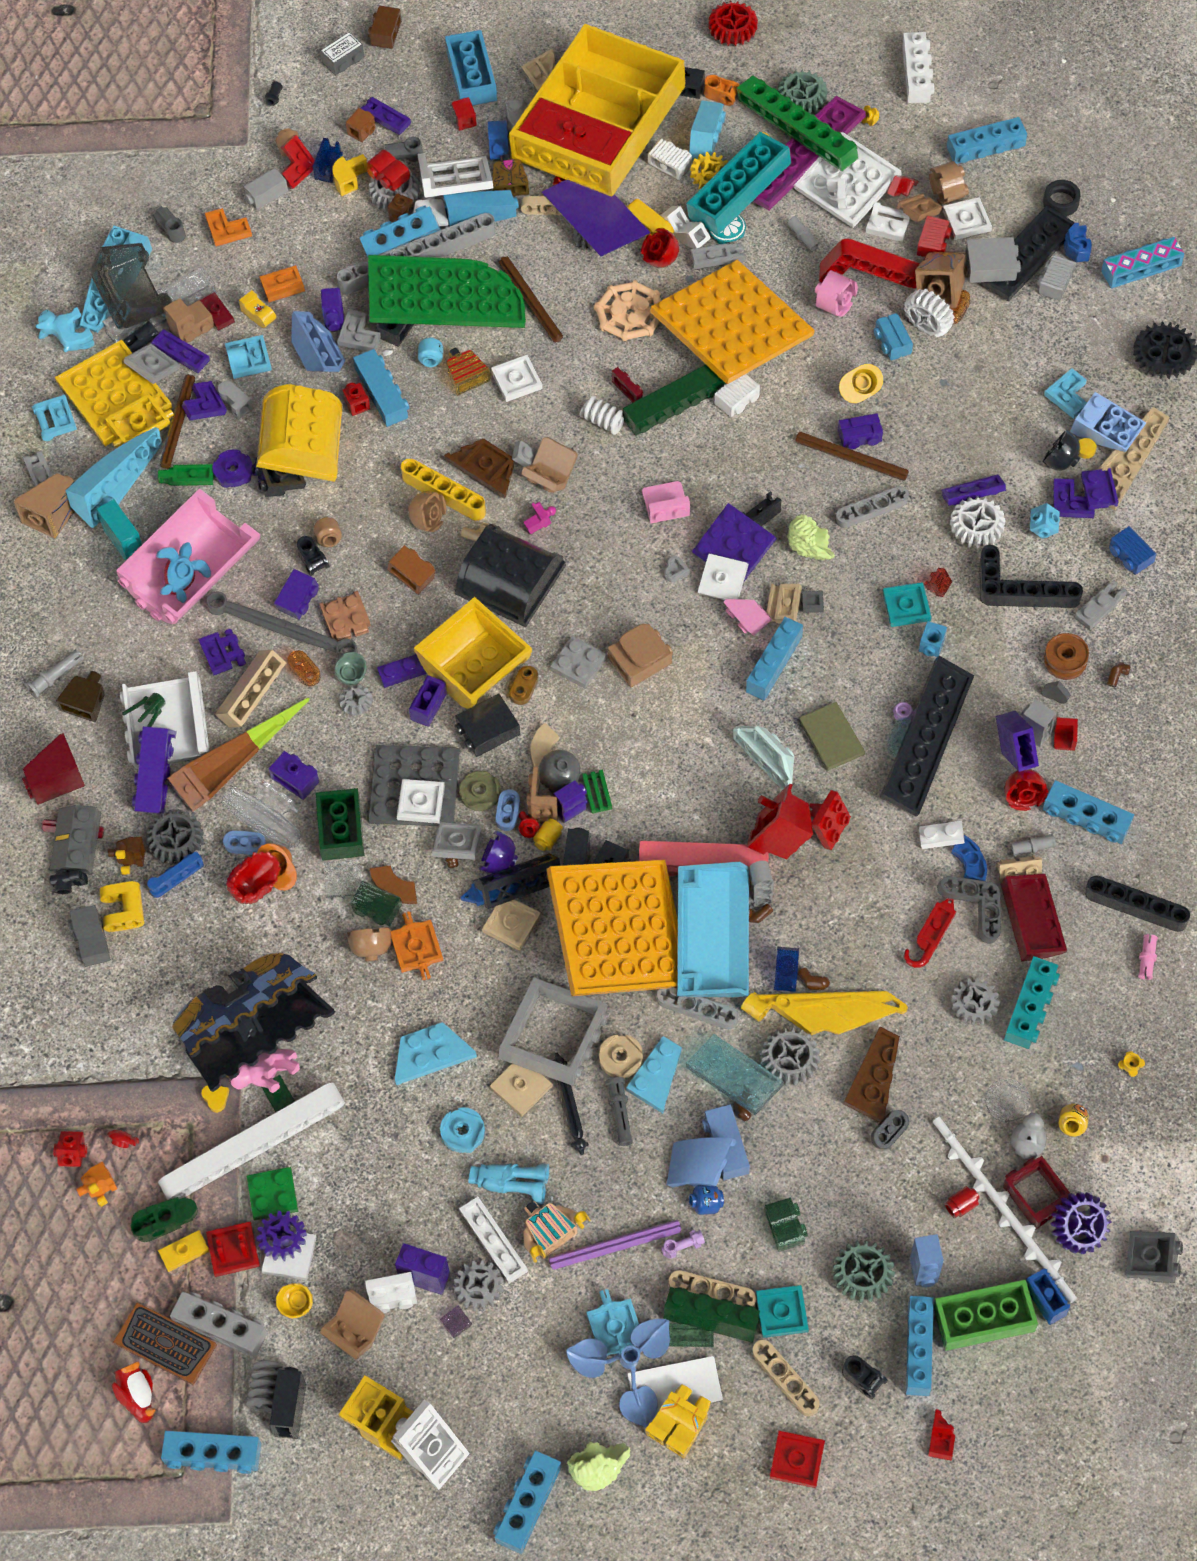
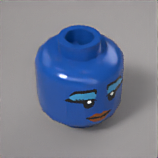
M698 1185L694 1188L693 1194L689 1195V1205L691 1208H694L698 1215L716 1214L724 1205L723 1192L717 1186Z

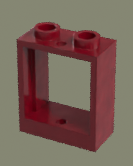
M1043 1156L1037 1159L1034 1157L1024 1163V1167L1018 1171L1016 1169L1010 1171L1005 1176L1006 1179L1003 1184V1188L1009 1193V1196L1030 1224L1034 1225L1035 1230L1054 1218L1051 1214L1058 1212L1055 1205L1062 1206L1061 1198L1068 1199V1194H1070L1069 1190ZM1039 1171L1059 1199L1035 1214L1015 1185Z

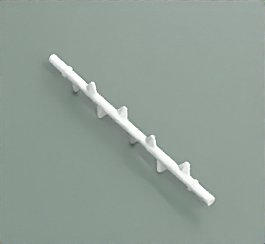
M940 1117L936 1118L933 1121L934 1125L945 1138V1142H948L951 1146L947 1157L950 1160H962L976 1179L973 1186L976 1192L985 1191L1002 1213L998 1223L999 1226H1012L1028 1249L1024 1255L1025 1260H1037L1043 1269H1047V1272L1053 1277L1052 1280L1058 1285L1057 1287L1068 1302H1074L1077 1297L1064 1281V1277H1061L1058 1273L1061 1261L1047 1259L1032 1239L1036 1229L1034 1225L1022 1226L1006 1205L1009 1193L1007 1191L996 1192L980 1169L984 1162L983 1158H971L955 1138L956 1135L952 1134Z

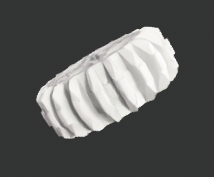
M927 289L915 290L904 303L905 307L903 309L906 312L905 316L909 318L908 321L912 322L914 327L930 336L939 337L946 334L952 327L953 319L955 318L952 314L953 310L949 309L950 305L944 302L945 299H941L939 295H935L933 291L929 292Z
M978 496L975 500L969 497L967 502L962 500L960 505L957 504L951 513L952 519H950L951 531L955 533L956 539H961L962 544L968 542L969 548L972 544H975L977 549L981 544L983 546L988 545V543L993 545L995 540H999L1004 532L1006 522L1003 511H1000V506H994V500L987 502L986 497L983 500H979Z

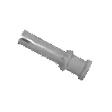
M75 649L48 671H41L37 678L25 683L27 690L34 698H38L42 691L53 686L55 680L80 661H83V656H79L81 653Z

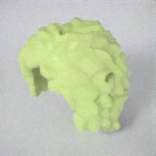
M801 514L790 522L787 538L793 551H797L798 555L816 560L821 559L822 561L835 557V554L828 548V539L830 538L828 530L816 526V522L812 520V517Z
M589 1442L584 1451L574 1453L570 1460L567 1461L569 1473L573 1481L587 1491L604 1489L612 1481L616 1480L623 1464L630 1457L631 1450L624 1442L615 1446L610 1445L608 1448L599 1445L598 1442Z

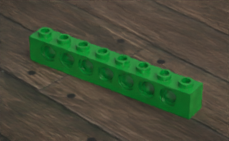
M752 75L737 87L738 98L741 103L840 171H844L858 159V147L855 142L848 140L840 132L830 128L827 123H823L814 114L805 111L802 106L796 105L789 97L783 96L775 88L768 86L762 79Z

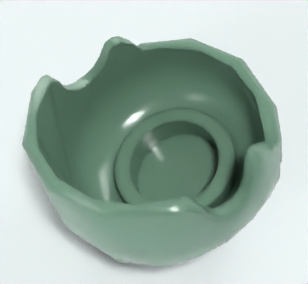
M356 652L344 653L335 664V676L346 685L358 684L366 674V661L362 655Z

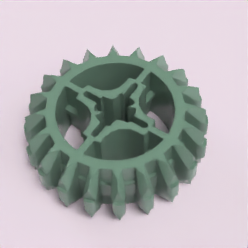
M803 69L801 72L795 70L793 74L788 72L787 77H783L781 82H779L777 90L783 96L789 97L796 105L802 106L810 114L811 112L817 113L818 109H822L828 94L826 82H823L822 77H818L817 73L811 74L810 70L804 72Z
M867 1240L864 1241L863 1246H860L859 1241H855L854 1248L848 1243L846 1245L847 1251L841 1249L839 1251L840 1257H835L834 1262L836 1265H833L832 1270L836 1273L833 1275V1280L838 1281L836 1284L837 1288L844 1287L843 1295L851 1293V1300H854L855 1296H859L860 1303L863 1302L864 1297H867L868 1301L872 1302L873 1295L880 1299L881 1292L887 1293V1286H892L893 1284L891 1278L895 1276V1272L891 1269L894 1268V1263L888 1262L891 1258L890 1254L883 1255L885 1252L884 1247L879 1250L876 1249V1242L870 1247ZM861 1256L870 1257L872 1260H865ZM852 1259L855 1269L847 1276L845 1266ZM878 1267H881L882 1277L875 1283L873 1273L876 1272ZM862 1268L863 1271L868 1270L867 1274H865V1272H859L860 1269ZM862 1282L866 1287L858 1286L854 1283Z

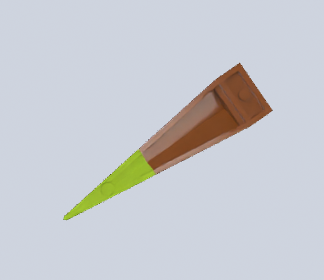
M310 698L302 700L184 765L168 777L167 781L193 813L209 801Z

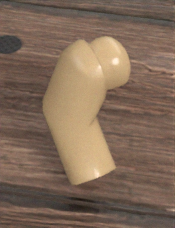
M482 523L477 530L463 527L461 537L476 541L484 528L489 524Z

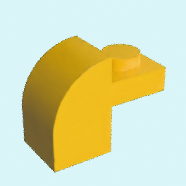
M364 154L353 157L348 161L342 156L334 163V183L341 196L358 189L356 176L367 172L368 169L367 159Z

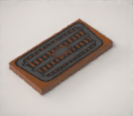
M136 1303L113 1341L114 1345L193 1386L217 1346L215 1342L139 1303Z

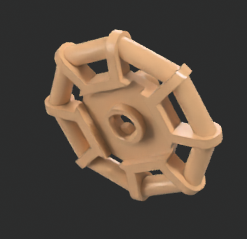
M638 280L615 286L609 285L601 299L594 304V310L597 312L600 322V329L626 342L633 338L652 336L660 321L650 312L649 304L660 302L661 293L658 290H653L638 283ZM636 291H639L647 295L648 297L644 298L640 295H637ZM611 297L615 299L611 306L606 305ZM632 309L634 313L627 314V310ZM605 313H610L612 319L608 321ZM650 318H653L651 323L649 325H646L647 321ZM616 325V326H618V327L624 329V331H623V330H620V329H618V328H616V327H614V326ZM633 327H637V329H639V330L630 331V330H632Z

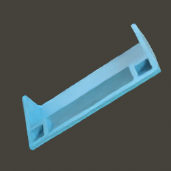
M741 862L678 866L677 996H749V866Z

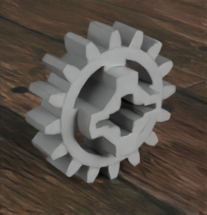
M968 978L966 985L960 982L959 989L954 988V995L951 998V1002L954 1003L952 1010H958L956 1017L963 1016V1023L971 1020L973 1026L976 1021L983 1025L984 1019L990 1022L992 1015L997 1014V1008L1000 1004V1001L997 1000L999 994L993 993L994 986L987 987V980L979 983V978H976L975 982ZM965 992H967V996H964L963 999H961V996ZM988 1004H990V1006L988 1007V1009H987L986 1011H984V1010H983L984 1007H986Z
M474 1260L471 1267L464 1264V1272L458 1270L457 1274L460 1279H454V1284L458 1286L454 1288L455 1294H460L457 1297L459 1302L465 1300V1308L473 1305V1310L476 1311L478 1306H481L482 1310L485 1311L487 1304L494 1307V1299L500 1301L501 1297L498 1292H504V1287L500 1285L504 1281L503 1277H498L500 1275L499 1269L493 1271L494 1266L492 1263L485 1266V1262L482 1260L480 1265H477ZM468 1278L469 1284L464 1289L465 1280ZM494 1282L493 1291L490 1293L489 1287L492 1286V1283ZM476 1283H478L479 1285H482V1284H483V1287H482V1288H479L478 1286L475 1287V1284H476Z

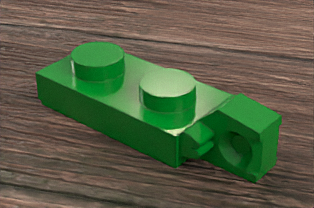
M173 465L169 470H158V481L161 484L171 486L213 485V465Z

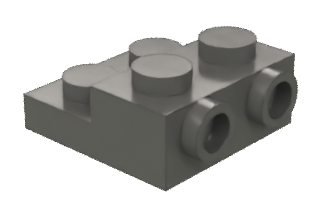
M1130 1231L1125 1275L1127 1278L1175 1283L1176 1277L1181 1275V1265L1177 1263L1178 1255L1183 1253V1242L1179 1241L1180 1239L1176 1233Z

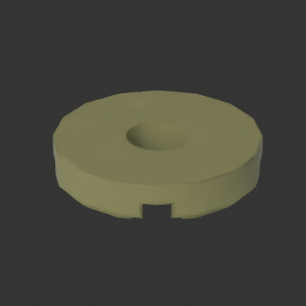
M474 771L466 775L465 779L461 781L459 796L467 808L474 811H485L498 803L501 785L499 780L489 772ZM478 787L486 789L483 794H476L474 792Z

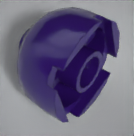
M497 830L493 833L497 835L494 840L490 838L481 861H485L484 866H479V870L489 874L509 868V866H514L518 858L515 855L516 847L514 841L506 834Z

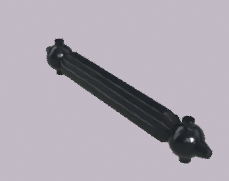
M558 1052L555 1053L553 1061L563 1065L568 1064ZM557 1080L570 1134L574 1139L571 1146L580 1155H584V1150L588 1147L589 1143L582 1138L583 1129L572 1086Z

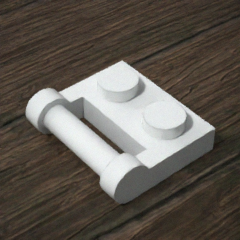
M876 202L866 227V233L903 242L910 217L903 213V210L883 206L881 203ZM879 213H883V214H887V215H891V216L903 218V221L896 220V219H892V218H888V217H884V216H880V215H878V214H879Z

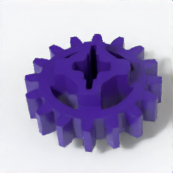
M278 1211L276 1217L270 1213L269 1221L262 1220L264 1227L257 1228L258 1233L261 1234L256 1236L257 1241L261 1242L259 1244L260 1250H265L264 1254L266 1257L272 1254L274 1261L278 1259V1256H281L283 1261H286L287 1255H290L292 1259L295 1258L293 1252L301 1253L300 1245H306L305 1239L302 1238L307 1236L306 1230L303 1229L305 1227L303 1221L298 1222L299 1217L297 1215L291 1218L289 1211H287L285 1216H282L281 1211ZM291 1225L296 1229L297 1234H295L293 1231H290ZM267 1238L273 1241V1247L268 1244Z

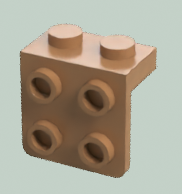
M544 437L533 464L525 466L521 474L527 477L529 482L539 483L544 486L543 489L548 492L554 493L563 490L568 482L578 454L549 437Z
M349 1289L343 1297L336 1316L322 1327L320 1334L354 1359H358L372 1347L385 1315L376 1306L352 1289Z

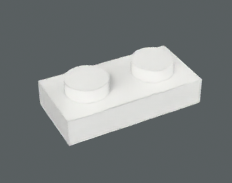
M962 821L919 827L922 849L965 843Z

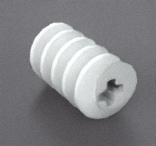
M592 396L583 405L580 417H584L587 421L591 420L593 424H598L600 428L604 427L606 431H611L613 435L617 434L624 422L622 417L623 411L619 410L615 413V406L608 410L609 403H605L602 406L603 400L599 399L595 403L596 396Z

